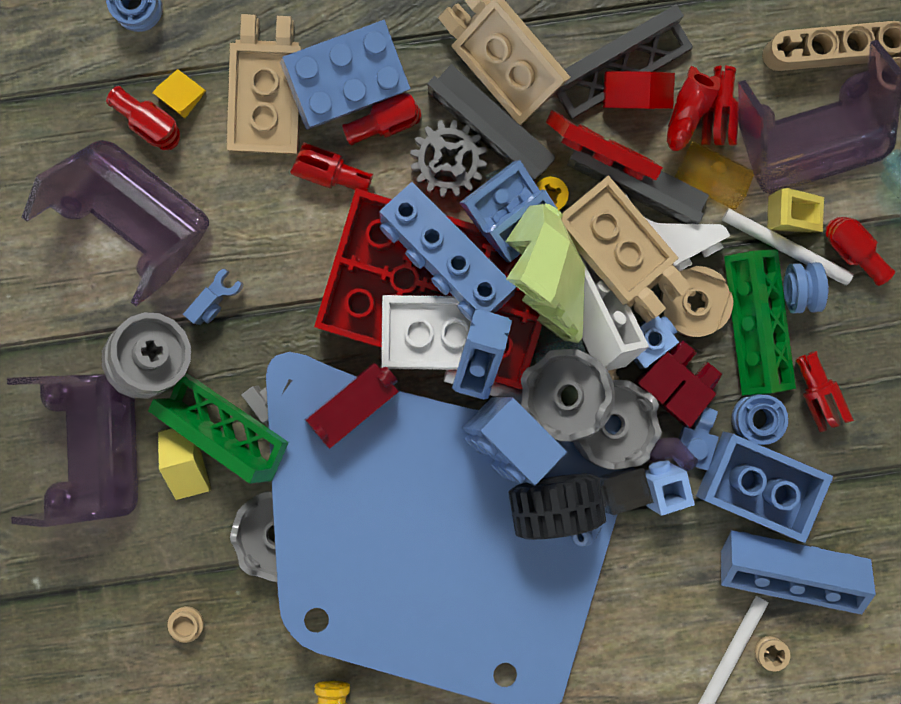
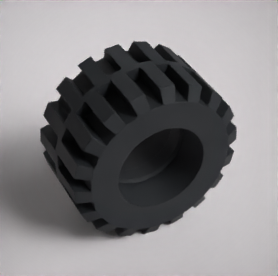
M569 474L542 478L536 485L525 482L516 485L508 491L515 535L517 537L529 540L560 538L592 531L607 522L600 479L592 474Z

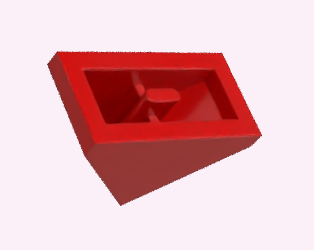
M606 71L604 77L603 108L673 109L675 73Z

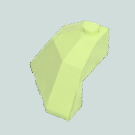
M546 203L544 205L529 206L505 241L522 255L506 280L526 294L522 301L541 314L537 321L564 341L579 343L583 337L585 266L561 220L563 214L557 208Z

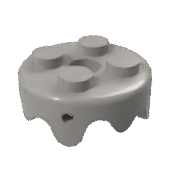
M576 349L549 351L537 364L528 367L521 377L523 388L521 406L555 440L569 442L584 440L596 434L604 427L611 416L615 403L613 380L603 364L585 352ZM568 386H574L578 391V400L572 406H565L561 400V393Z
M613 380L615 403L611 414L617 415L621 420L619 432L611 435L606 431L604 425L596 434L573 443L578 452L592 464L615 470L635 467L645 463L650 458V453L661 436V428L657 418V410L659 408L657 399L630 381Z
M271 490L254 496L241 506L232 526L230 541L238 556V564L245 573L277 582L275 543L270 540L268 535L269 528L274 525Z

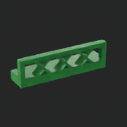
M778 249L749 251L724 256L729 292L733 296L731 315L742 396L796 389ZM763 258H766L767 275L764 272ZM769 297L772 301V309L769 308ZM773 332L776 333V345L773 340ZM778 367H780L782 383L780 384L777 371Z
M185 373L175 384L170 398L153 399L148 409V412L249 484L272 481L289 444L287 440L188 373ZM187 387L193 390L196 405L191 407L182 402ZM213 404L218 407L221 422L216 424L210 421L207 406ZM241 422L244 425L247 440L240 442L235 438L233 423ZM265 439L274 445L268 461L261 456L258 441Z

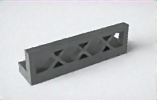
M677 4L564 69L571 78L556 92V95L571 120L603 102L604 86L596 84L599 71L604 68L617 71L654 72L692 50L693 46L679 24L684 15ZM672 30L681 47L672 52L657 49L659 37ZM654 40L652 47L645 46L647 43ZM635 50L650 54L647 67L641 70L626 66L629 54ZM655 55L662 57L659 60L653 62ZM624 57L622 65L615 63ZM592 75H594V76H593L592 83H591V82L584 81V80H586L587 78H589V77H591ZM575 85L589 88L590 92L587 102L574 108L565 91ZM594 90L602 92L593 97Z
M452 64L439 78L434 75L427 83L428 94L464 126L469 125L470 131L474 135L479 134L481 141L508 165L520 160L534 182L556 159L550 151Z
M584 146L581 152L573 151L567 166L599 182L609 175L622 192L630 198L682 224L700 223L704 215L701 211L709 197L708 194L661 171L657 180L644 176L641 181L623 172L625 166L614 161L612 166H608L592 157L594 151Z

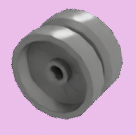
M144 312L129 317L108 337L102 350V368L107 381L118 392L131 398L148 399L164 393L185 375L191 362V345L185 331L175 320L160 313ZM141 352L146 353L148 356H142Z

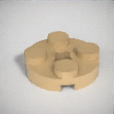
M702 266L679 271L691 287L673 301L661 292L660 301L666 308L661 313L662 317L666 316L676 328L677 333L687 337H702L719 330L727 323L733 310V296L725 283L726 280L715 270ZM696 292L702 294L701 300L705 302V307L697 308L696 312L690 309L691 304L687 303L688 297H693Z

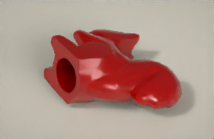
M691 66L688 70L686 79L677 95L676 104L668 124L667 144L672 151H679L687 146L700 118L710 110L720 88L719 77H710L700 73L694 66Z

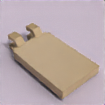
M464 0L471 10L476 13L472 18L459 4H455L452 9L450 7L446 8L438 19L449 33L457 39L451 45L452 48L519 125L524 124L571 78L505 0Z
M241 14L240 40H236V43H230L227 151L298 155L300 113L280 65L283 56L303 49L299 46V42H293L294 20H292L291 16H277L276 41H258L259 18L256 15Z
M609 175L562 213L563 217L561 220L580 255L623 305L627 304L629 307L633 305L634 310L646 323L656 318L666 309L651 290L657 283L661 291L671 301L681 296L691 287L673 265L679 259L678 256Z

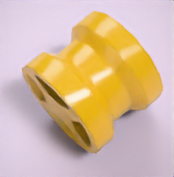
M550 176L541 179L536 186L539 190H546L552 201L556 203L557 209L561 211L568 201L569 192L566 184L557 177Z
M322 681L316 683L314 693L318 696L317 704H347L346 696L350 693V684L343 681Z

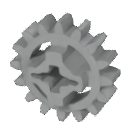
M441 120L438 121V130L433 131L428 126L425 127L426 139L422 137L415 138V143L420 147V150L415 149L410 152L411 157L418 159V162L411 165V169L414 172L421 171L416 180L418 184L426 181L429 183L427 193L431 194L437 188L440 189V197L443 199L447 191H452L454 197L459 198L460 188L463 187L470 193L472 191L470 181L481 182L482 176L477 172V169H486L487 162L479 160V157L486 154V148H477L476 145L480 142L481 137L479 134L470 137L469 125H466L461 131L457 129L456 120L452 121L450 128H445ZM453 137L460 141L457 143L445 142L443 138ZM431 146L432 151L435 153L434 160L426 166L425 155ZM446 153L448 156L455 154V165L452 167L449 163L442 165V154ZM471 153L472 166L467 173L462 164L463 159ZM441 175L452 177L455 182H442L437 180V178Z

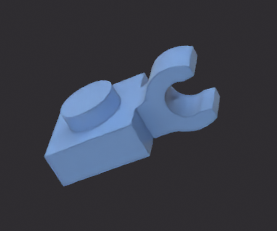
M226 269L220 270L216 274L213 283L201 292L183 315L193 324L201 325L204 321L208 324L220 312L221 307L218 304L224 299L222 297L238 294L243 288V283L237 281L233 287L226 288L223 281L230 272Z
M706 407L694 422L693 429L682 426L672 458L674 461L709 470L719 438L716 435L709 434L714 425L718 411Z

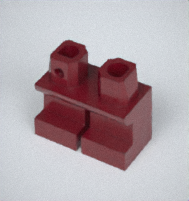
M680 341L654 361L633 383L652 394L660 404L659 406L683 426L691 427L717 394L713 389L720 380L722 373L710 363L705 362L694 375L686 368V365L697 352L686 342Z

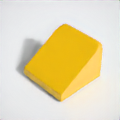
M177 69L157 86L152 93L186 119L206 93V90Z

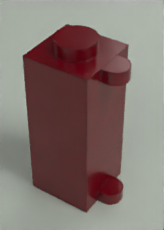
M374 363L304 420L327 448L330 449L396 395L399 391L394 387V384L398 381L387 367L379 368Z

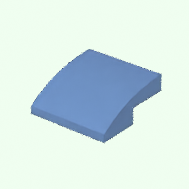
M520 160L512 162L460 202L482 235L500 256L509 263L518 257L520 253L505 241L527 208L533 205H544L545 203L557 208L547 191L538 189Z

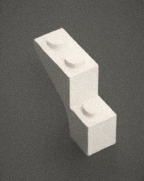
M645 218L678 256L679 259L673 265L679 271L692 265L690 257L702 252L704 257H707L724 248L721 241L730 237L727 229L720 224L656 223Z

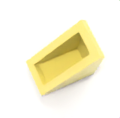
M790 188L776 191L768 196L767 228L772 231L823 232L824 197Z
M173 429L158 432L159 470L175 499L178 500L211 491L201 449Z

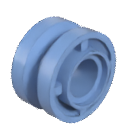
M106 0L111 15L124 28L134 32L151 29L157 24L163 11L162 0H142L140 6L133 10L128 9V4L131 0Z
M820 262L808 263L805 269L800 263L787 266L783 290L787 307L791 313H803L806 306L810 312H822L825 309L828 298V279L825 269Z
M764 394L747 395L735 405L732 412V425L735 432L744 439L760 445L771 444L779 440L785 433L788 426V413L782 402L773 396ZM762 409L767 419L765 425L757 429L753 424V415L756 411Z

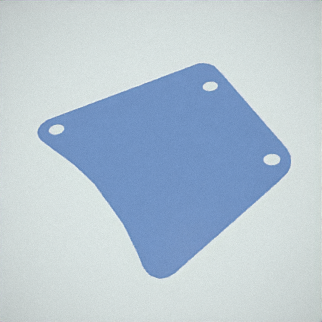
M293 352L276 355L267 368L266 388L269 429L289 442L272 480V498L280 614L290 634L302 646L316 653L492 704H560L564 696L631 467L615 470L602 468L586 460L578 452L573 442L556 440L567 453L543 478L582 473L598 476L607 522L603 524L595 541L586 547L576 545L572 536L541 540L517 537L515 535L508 491L519 483L515 480L512 482L509 478L504 479L490 465L494 459L489 454L485 455L483 452L479 454L465 440L469 434L462 427L479 410L399 391L329 449L304 419L350 383L356 376L328 366L307 355ZM289 379L292 380V382L290 383V385H289V386L287 387V389L283 392V390H284V388H285V386H286L288 380H289ZM611 415L605 424V429L608 433L616 434L621 428V420L619 417ZM270 443V454H271V452H272V450H273V448H274V445L271 444V443ZM313 608L325 610L329 617L327 627L318 633L309 631L304 623L306 613ZM502 663L513 665L517 672L515 682L508 687H501L494 681V670Z

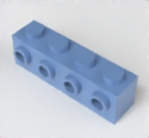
M413 182L379 211L380 222L382 223L380 229L385 236L393 243L399 240L407 249L405 254L409 260L419 269L424 266L433 275L431 278L433 284L444 295L450 292L460 302L457 307L468 320L472 321L475 310L480 309L491 313L497 312L514 295L516 286L506 280L507 277Z
M731 530L721 550V586L861 615L876 595L872 562L868 558Z

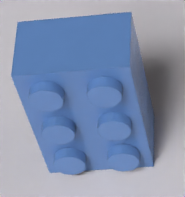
M385 20L283 56L280 61L306 130L370 107L373 104L410 90Z
M492 397L462 427L469 434L465 438L469 445L479 454L482 452L485 455L489 454L494 459L490 465L504 479L509 478L512 482L515 480L519 484L526 482L536 485L567 453L513 397Z
M723 431L713 454L709 470L706 471L696 496L713 505L806 543L833 476L740 436Z

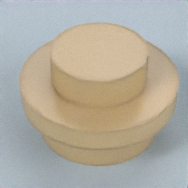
M180 607L168 619L170 635L182 643L192 642L197 639L204 628V620L201 613L193 607Z

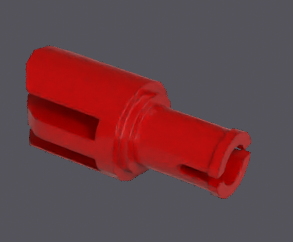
M725 65V71H722V66H716L713 69L714 76L720 78V88L710 110L703 115L701 145H710L713 114L715 145H724L728 115L729 145H737L740 103L733 98L737 70L733 66Z
M116 86L109 92L106 98L107 105L113 107L128 119L130 130L152 146L158 147L161 150H172L178 145L180 131L173 117L150 100L139 102L124 91L121 86Z
M404 92L373 104L370 110L371 114L350 123H345L342 125L347 141L353 146L355 143L376 134L384 135L385 138H388L420 122L422 113L413 97Z
M303 142L290 171L291 175L329 189L339 184L353 190L357 188L368 192L373 179V173L344 164L345 160H342L341 155Z
M836 217L828 223L825 232L831 246L849 265H859L877 286L885 284L894 276L896 271L875 251L878 242L859 221L848 217Z
M817 351L810 352L807 356L802 355L796 358L795 361L808 386L803 395L819 432L827 431V426L816 399H818L829 425L832 428L840 426L839 415L830 393H832L844 422L854 421L837 381L827 378Z

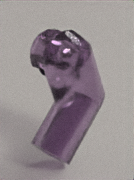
M659 438L649 458L653 463L659 462L660 459L666 461L667 458H673L686 471L693 469L698 462V459L678 438Z

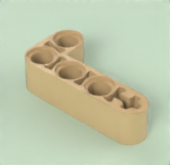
M886 21L782 31L765 46L763 60L768 68L775 71L868 63L871 88L880 96H890L901 90V22ZM883 35L892 39L893 48H889L884 44ZM848 38H852L858 43L859 51L850 49L847 43ZM812 41H817L823 46L824 55L818 54L813 50ZM781 45L782 51H778L777 47ZM784 51H791V52L785 57ZM886 70L894 72L897 78L896 84L887 79Z

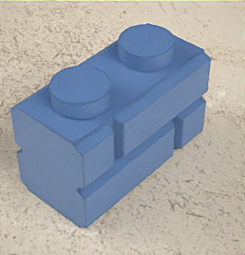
M480 309L474 311L452 389L483 400L488 399L506 348L512 320L508 317Z

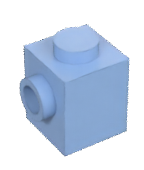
M657 316L648 323L643 321L639 324L649 347L633 361L640 369H645L679 343L674 336L677 330L666 316L662 318Z
M659 461L649 465V470L638 473L645 504L659 515H666L695 505L686 470L669 461Z

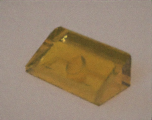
M692 141L674 177L708 194L709 198L731 209H737L747 195L755 171Z

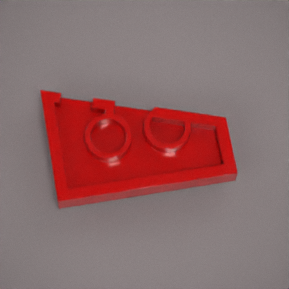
M551 110L546 120L550 127L563 136L561 143L579 152H581L584 146L594 151L592 156L594 159L608 166H612L614 161L625 166L623 172L642 181L644 176L657 180L663 169L662 166L652 159L614 140L609 139L607 141L602 135L582 124L574 125L563 117L562 114Z

